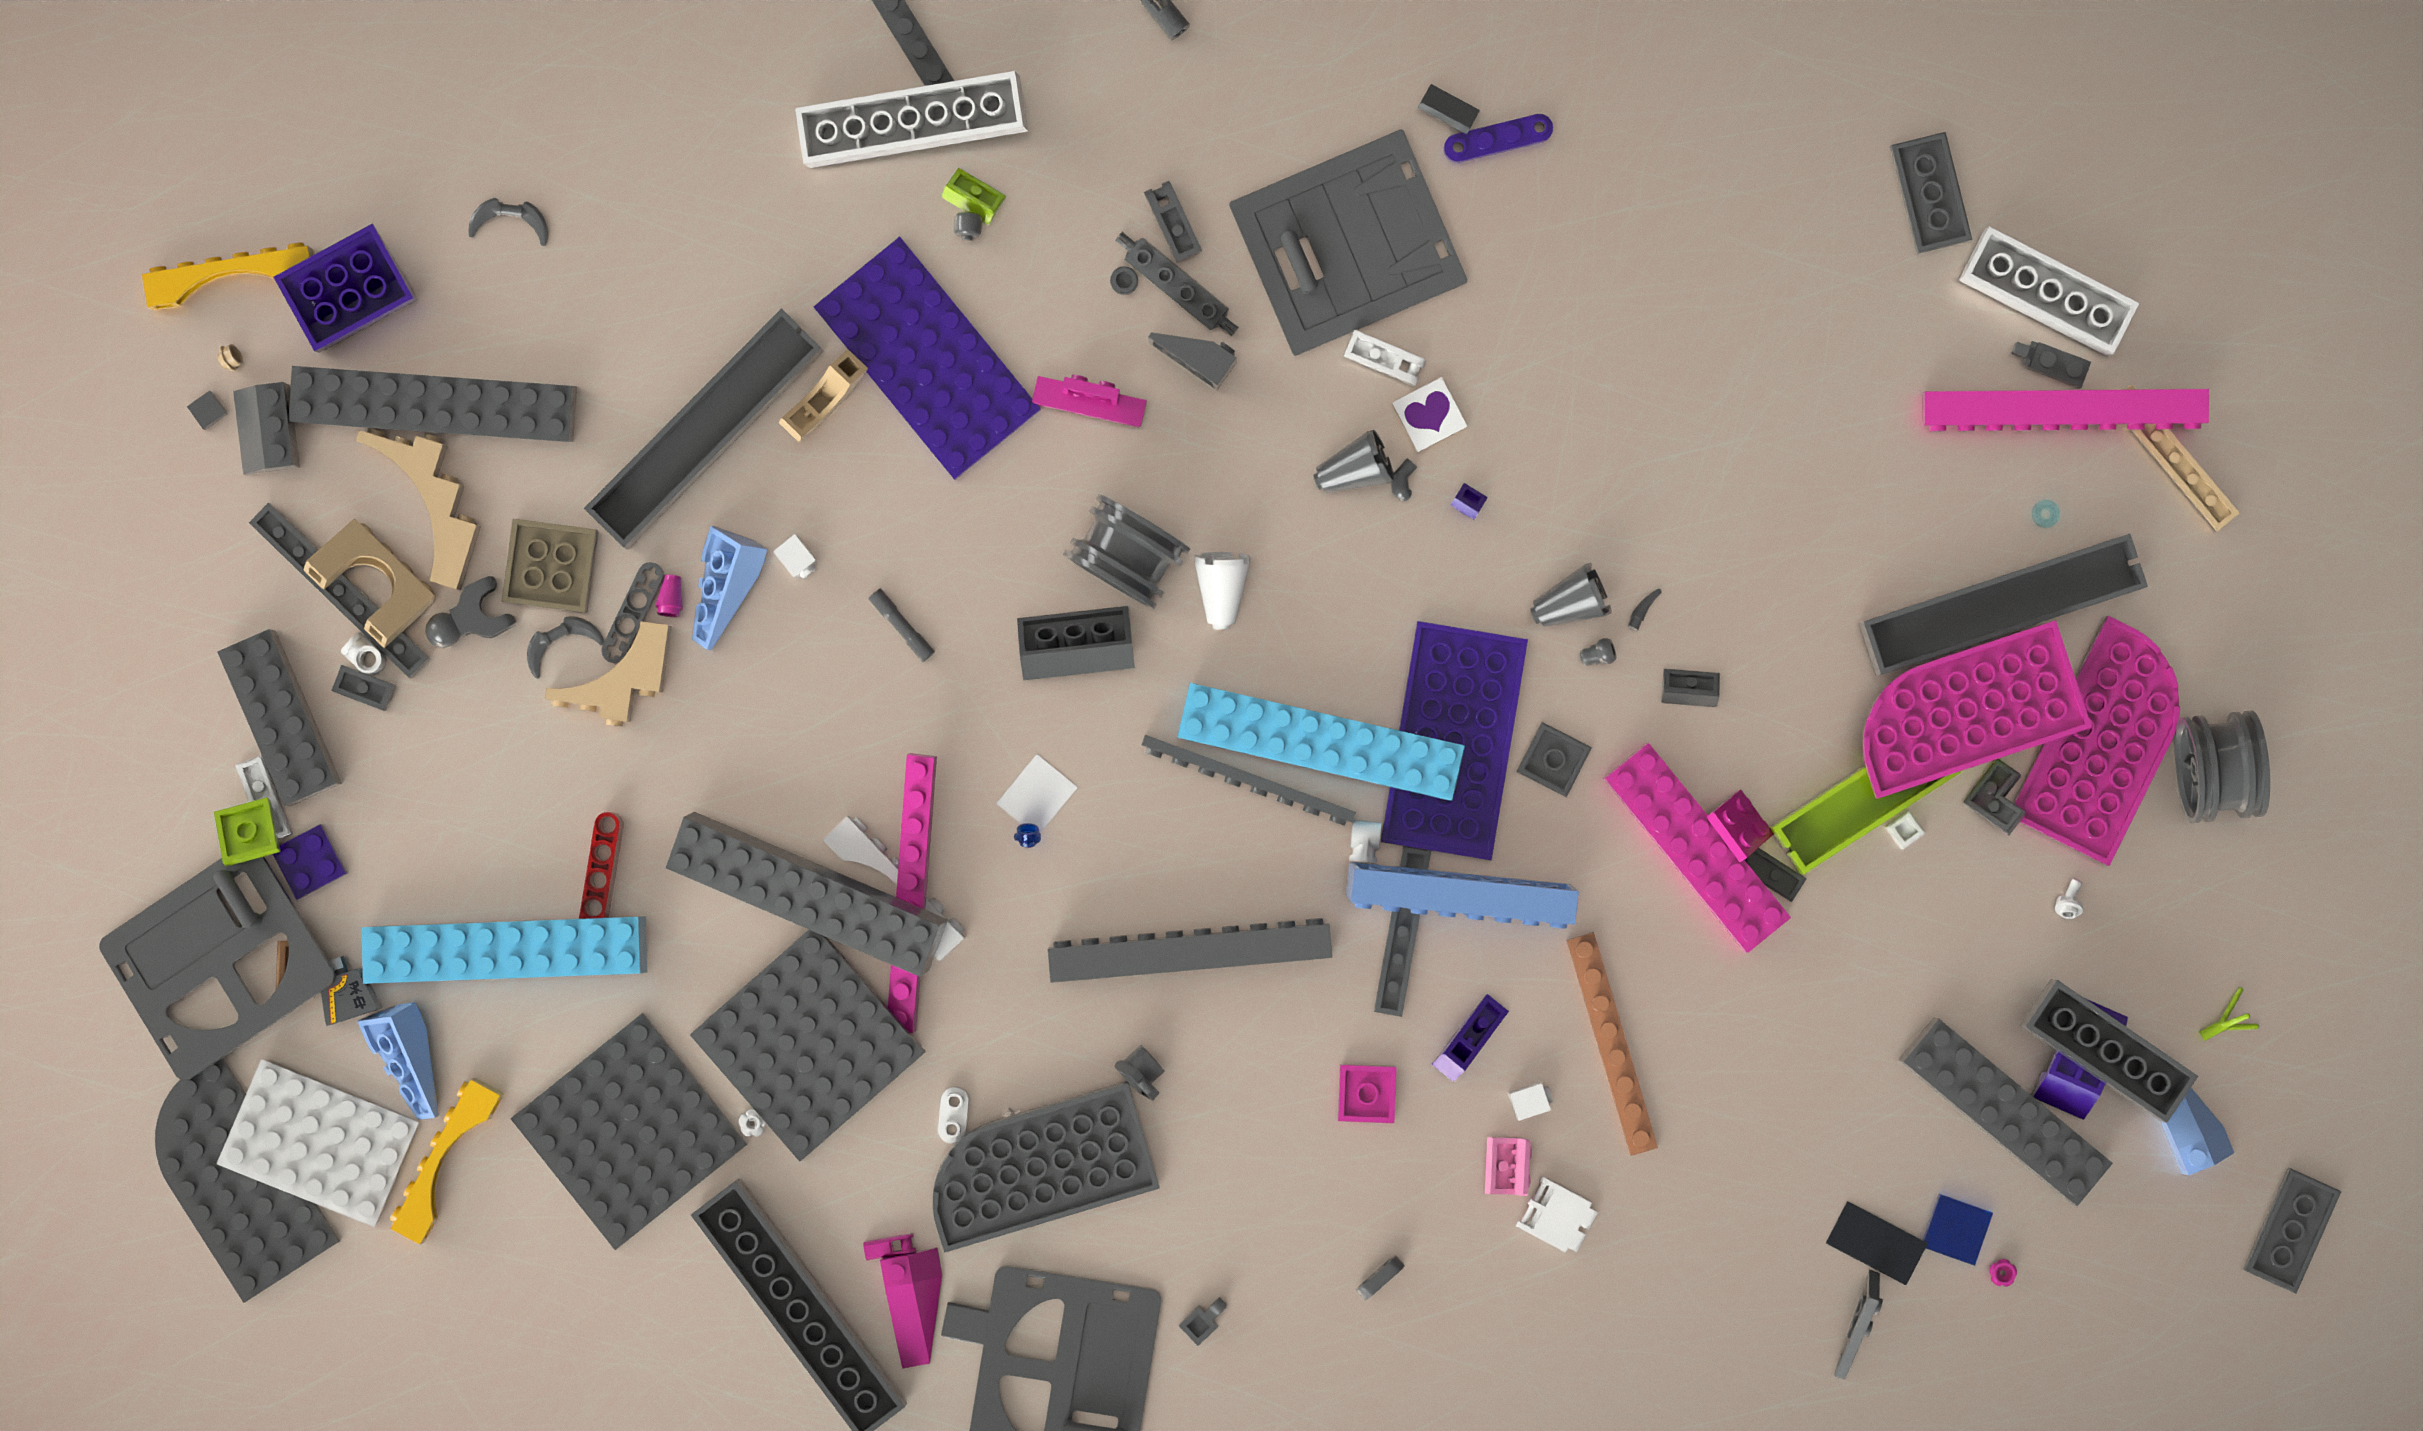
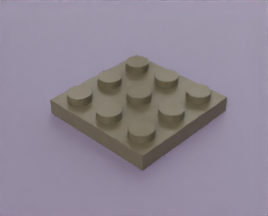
M513 519L501 602L586 613L597 530Z

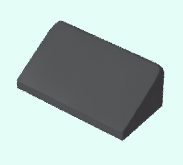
M1664 669L1661 702L1716 707L1719 700L1720 673Z
M948 1302L941 1336L984 1345L989 1310Z

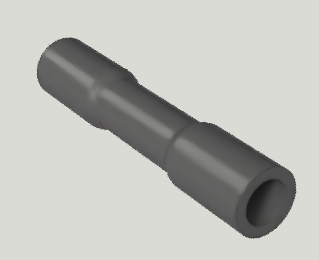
M881 588L868 598L880 614L905 639L907 645L922 662H925L935 653L934 649L920 633L914 630Z

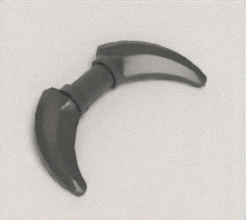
M492 198L482 203L474 211L469 222V237H474L478 228L487 220L502 215L516 216L525 220L534 228L542 246H545L547 243L548 230L546 221L537 207L530 202H524L523 205H509L499 202L497 198Z
M572 616L564 617V622L560 626L548 632L541 633L537 631L531 638L527 649V662L531 673L536 679L540 677L539 666L541 657L547 646L552 644L553 641L565 635L578 634L587 636L598 644L603 645L604 639L600 631L591 622Z

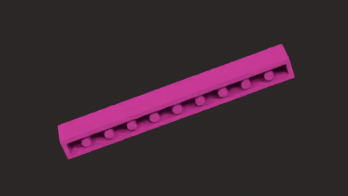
M2209 389L1923 392V426H1929V431H1946V426H1958V431H1975V426L1986 425V431H2003V425H2014V431L2031 430V425H2042V430H2059V425H2071V430H2088V425H2099V430H2116V424H2127V430L2145 429V424H2156V429H2173V424H2184V429H2201V424L2209 423Z

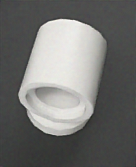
M360 632L356 633L341 650V653L363 673L378 674L386 666V655ZM372 652L376 656V663L368 668L364 663V658L368 653Z
M1353 820L1350 848H1353V855H1350V861L1377 863L1375 850H1379L1381 823Z

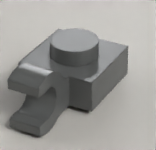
M1219 1297L1206 1311L1199 1305L1179 1324V1327L1199 1346L1218 1328L1219 1325L1214 1319L1227 1308V1304Z

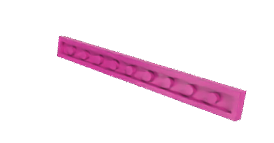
M909 753L906 758L896 897L926 909L937 756ZM891 965L888 1008L910 1033H914L917 1027L920 977Z

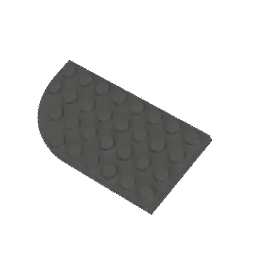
M222 1058L190 1080L180 1079L171 1089L164 1100L157 1119L155 1149L160 1170L168 1186L242 1302L245 1303L334 1246L340 1240L317 1204L217 1164L246 1096L240 1083L224 1058Z
M1128 1081L994 1120L973 1129L963 1136L942 1161L933 1189V1215L944 1253L1160 1189Z

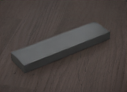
M1760 848L1744 859L1765 886L1790 902L1794 900L1807 879Z

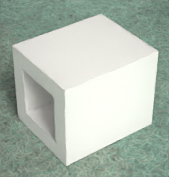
M795 534L773 551L795 579L800 576L802 579H805L816 570L814 565L818 561Z
M1541 1082L1508 1092L1516 1118L1519 1121L1551 1110L1549 1104L1553 1103L1550 1089L1548 1086L1543 1088Z

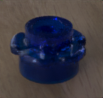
M1031 823L1019 825L1017 833L1014 834V840L1019 841L1022 847H1034L1041 841L1039 827Z

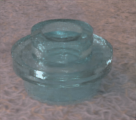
M2051 500L2039 501L2032 509V519L2042 528L2052 527L2060 519V509ZM2043 509L2049 510L2050 517L2048 519L2042 518L2041 511Z

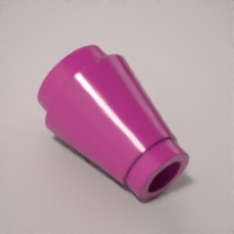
M664 575L655 607L658 608V615L679 617L680 611L683 610L680 576Z

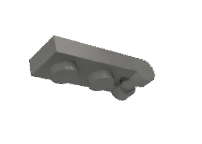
M1170 181L1162 183V187L1154 191L1152 189L1145 191V197L1176 262L1178 263L1202 252ZM1167 197L1170 203L1160 207L1158 201Z

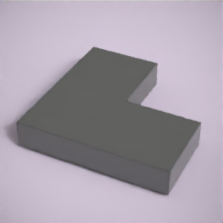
M1996 759L1964 800V804L2007 835H2010L2026 815L2023 809L2005 798L2020 779V773L2000 759Z

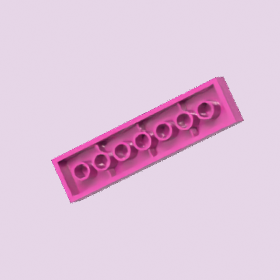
M1649 743L1644 744L1603 778L1745 953H1749L1791 918L1746 861H1738L1708 820L1706 812Z

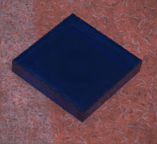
M1938 1194L1923 1237V1241L1928 1243L1926 1249L1975 1266L1993 1212Z

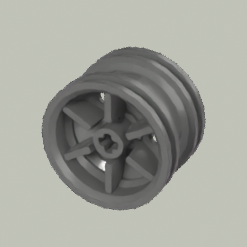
M1099 494L1096 498L1100 502L1097 508L1091 506L1089 510L1094 515L1095 521L1084 539L1072 538L1070 543L1074 547L1071 552L1065 550L1063 556L1127 596L1151 609H1155L1157 604L1153 602L1156 596L1162 598L1164 594L1159 589L1158 583L1169 565L1176 564L1181 566L1183 560L1179 557L1182 552L1188 554L1190 548L1135 512Z
M2253 710L2244 711L2243 714L2231 712L2227 717L2226 723L2208 724L2203 715L2194 716L2192 720L2189 717H2180L2175 728L2174 755L2178 793L2187 820L2190 823H2199L2201 819L2204 822H2211L2215 820L2218 811L2235 809L2240 818H2250L2252 814L2255 817L2265 816L2270 800V765L2264 730L2258 715Z

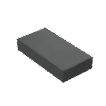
M1433 84L1429 86L1418 106L1424 112L1465 134L1470 130L1480 111Z

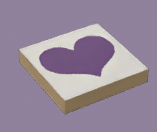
M1442 377L1392 403L1417 453L1468 427Z

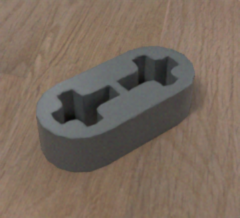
M1394 1255L1361 1283L1356 1291L1365 1301L1368 1300L1397 1275L1405 1265Z

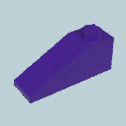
M1486 994L1449 1040L1432 1065L1454 1082L1466 1071L1509 1011Z

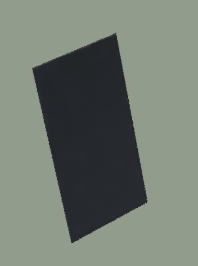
M1848 1201L1826 1241V1244L1904 1285H1907L1928 1245L1927 1242Z

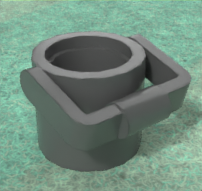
M1140 1045L1125 1060L1116 1062L1115 1068L1139 1094L1154 1101L1159 1095V1091L1152 1083L1165 1072L1154 1057Z

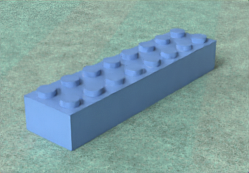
M1349 862L1346 896L1350 902L1355 904V907L1362 909H1371L1372 905H1380L1383 907V910L1399 912L1400 907L1410 909L1411 913L1426 915L1428 910L1439 912V916L1455 917L1456 913L1467 915L1466 918L1473 920H1483L1484 916H1491L1495 918L1494 921L1511 923L1512 919H1518L1522 921V924L1539 926V921L1549 923L1550 927L1566 929L1567 924L1575 925L1579 891L1571 884Z

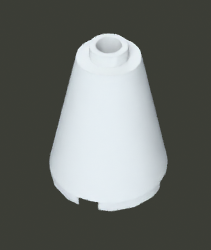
M1232 552L1201 553V556L1196 554L1194 562L1207 623L1213 624L1214 629H1229L1230 624H1235L1250 566V555L1240 553L1239 559L1234 558Z

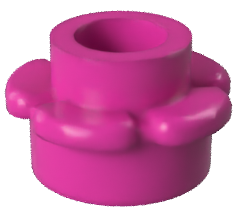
M2000 1259L1997 1263H1993L1989 1269V1274L1992 1276L1991 1281L1997 1286H2010L2014 1283V1279L2017 1276L2015 1265H2011L2007 1259ZM2002 1270L2005 1271V1275H2004V1276H2002V1275L2000 1274V1272H2001Z

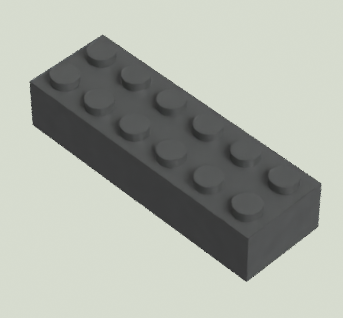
M271 629L265 630L217 651L283 805L293 806L341 785L342 782L276 631Z
M2050 979L2020 1024L2028 1032L2164 1123L2169 1121L2199 1077L2056 979Z

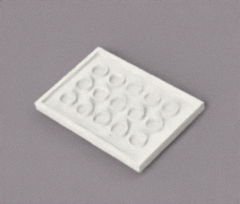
M261 1059L217 1164L376 1227L419 1122Z

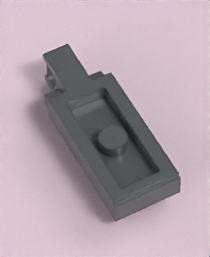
M2031 341L2030 346L2017 342L2014 344L2011 352L2012 355L2025 359L2023 365L2028 367V370L2079 389L2083 386L2091 361L2041 342Z

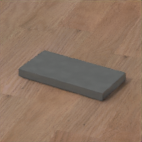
M1946 132L1891 145L1890 149L1916 253L1920 254L1972 241Z
M2288 1168L2243 1270L2297 1294L2342 1191Z

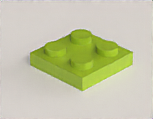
M268 797L214 812L222 862L226 867L280 852L272 804Z

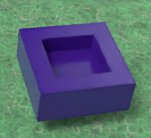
M1464 483L1451 506L1474 520L1488 497Z

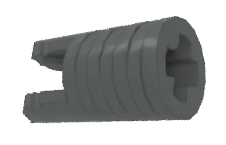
M1141 0V4L1170 40L1178 38L1190 27V23L1171 0H1156L1163 9H1160L1153 0Z

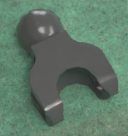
M488 576L467 585L460 595L459 603L449 610L450 613H438L428 620L425 632L431 644L440 648L450 647L458 641L461 635L465 637L470 634H477L483 638L492 639L516 625L517 621L511 614H503L491 618L485 616L482 612L481 604L483 598L497 588L495 577Z

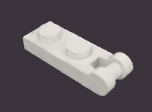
M1354 330L1343 356L1412 386L1417 385L1419 370L1424 368L1426 360L1357 330ZM1402 360L1410 363L1407 372L1399 370Z

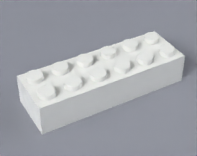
M1990 226L1983 231L1959 278V281L2107 357L2115 352L2139 305L2138 302Z

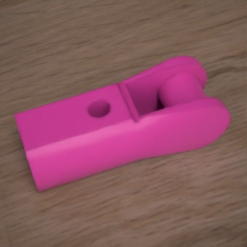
M913 1233L863 1242L866 1261L915 1252L916 1248H913L911 1237H914ZM900 1240L902 1250L894 1251L893 1241Z

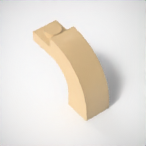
M847 349L829 366L815 387L781 418L779 424L800 442L809 432L822 424L845 400L862 379L868 368Z

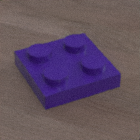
M322 824L279 845L280 852L273 854L296 900L348 874Z

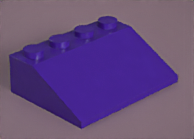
M373 223L273 277L310 345L318 353L418 300Z

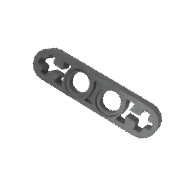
M652 562L643 564L634 578L601 649L604 659L610 663H619L625 657L637 636L640 621L644 622L664 580V571L658 564ZM654 567L656 568L655 574L658 575V579L650 581L648 587L653 588L650 594L647 590L637 587L639 582L645 585L647 576L644 575L645 570L651 571ZM641 592L645 594L647 602L644 607L635 608L632 605L631 599L635 593ZM628 617L634 621L635 627L631 633L625 634L621 632L619 624L622 619ZM616 632L620 637L628 638L629 641L627 644L621 641L619 650L622 651L621 656L615 655L612 659L608 647L616 645L618 639L613 638Z

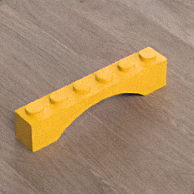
M299 242L288 244V249L277 251L276 247L260 249V254L250 256L249 252H239L232 254V259L222 260L221 257H210L204 259L205 263L194 265L193 261L178 263L177 268L167 270L166 266L150 268V273L142 274L147 307L152 310L181 306L191 294L203 285L231 274L251 273L273 278L313 256V249Z
M476 1078L470 1079L469 1083L464 1081L457 1093L460 1100L456 1107L451 1106L444 1117L443 1121L447 1122L442 1132L437 1131L431 1141L430 1146L434 1147L429 1157L424 1156L417 1168L420 1174L416 1182L411 1180L403 1194L407 1197L403 1206L398 1205L390 1218L394 1222L390 1228L391 1230L419 1245L426 1241L438 1219L436 1183L444 1158L454 1143L464 1133L492 1118L504 1093Z

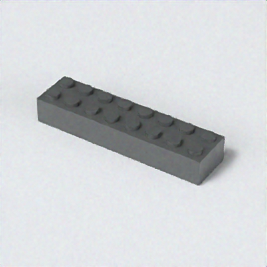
M1934 1017L1898 1060L2074 1206H2078L2113 1164L1939 1018Z

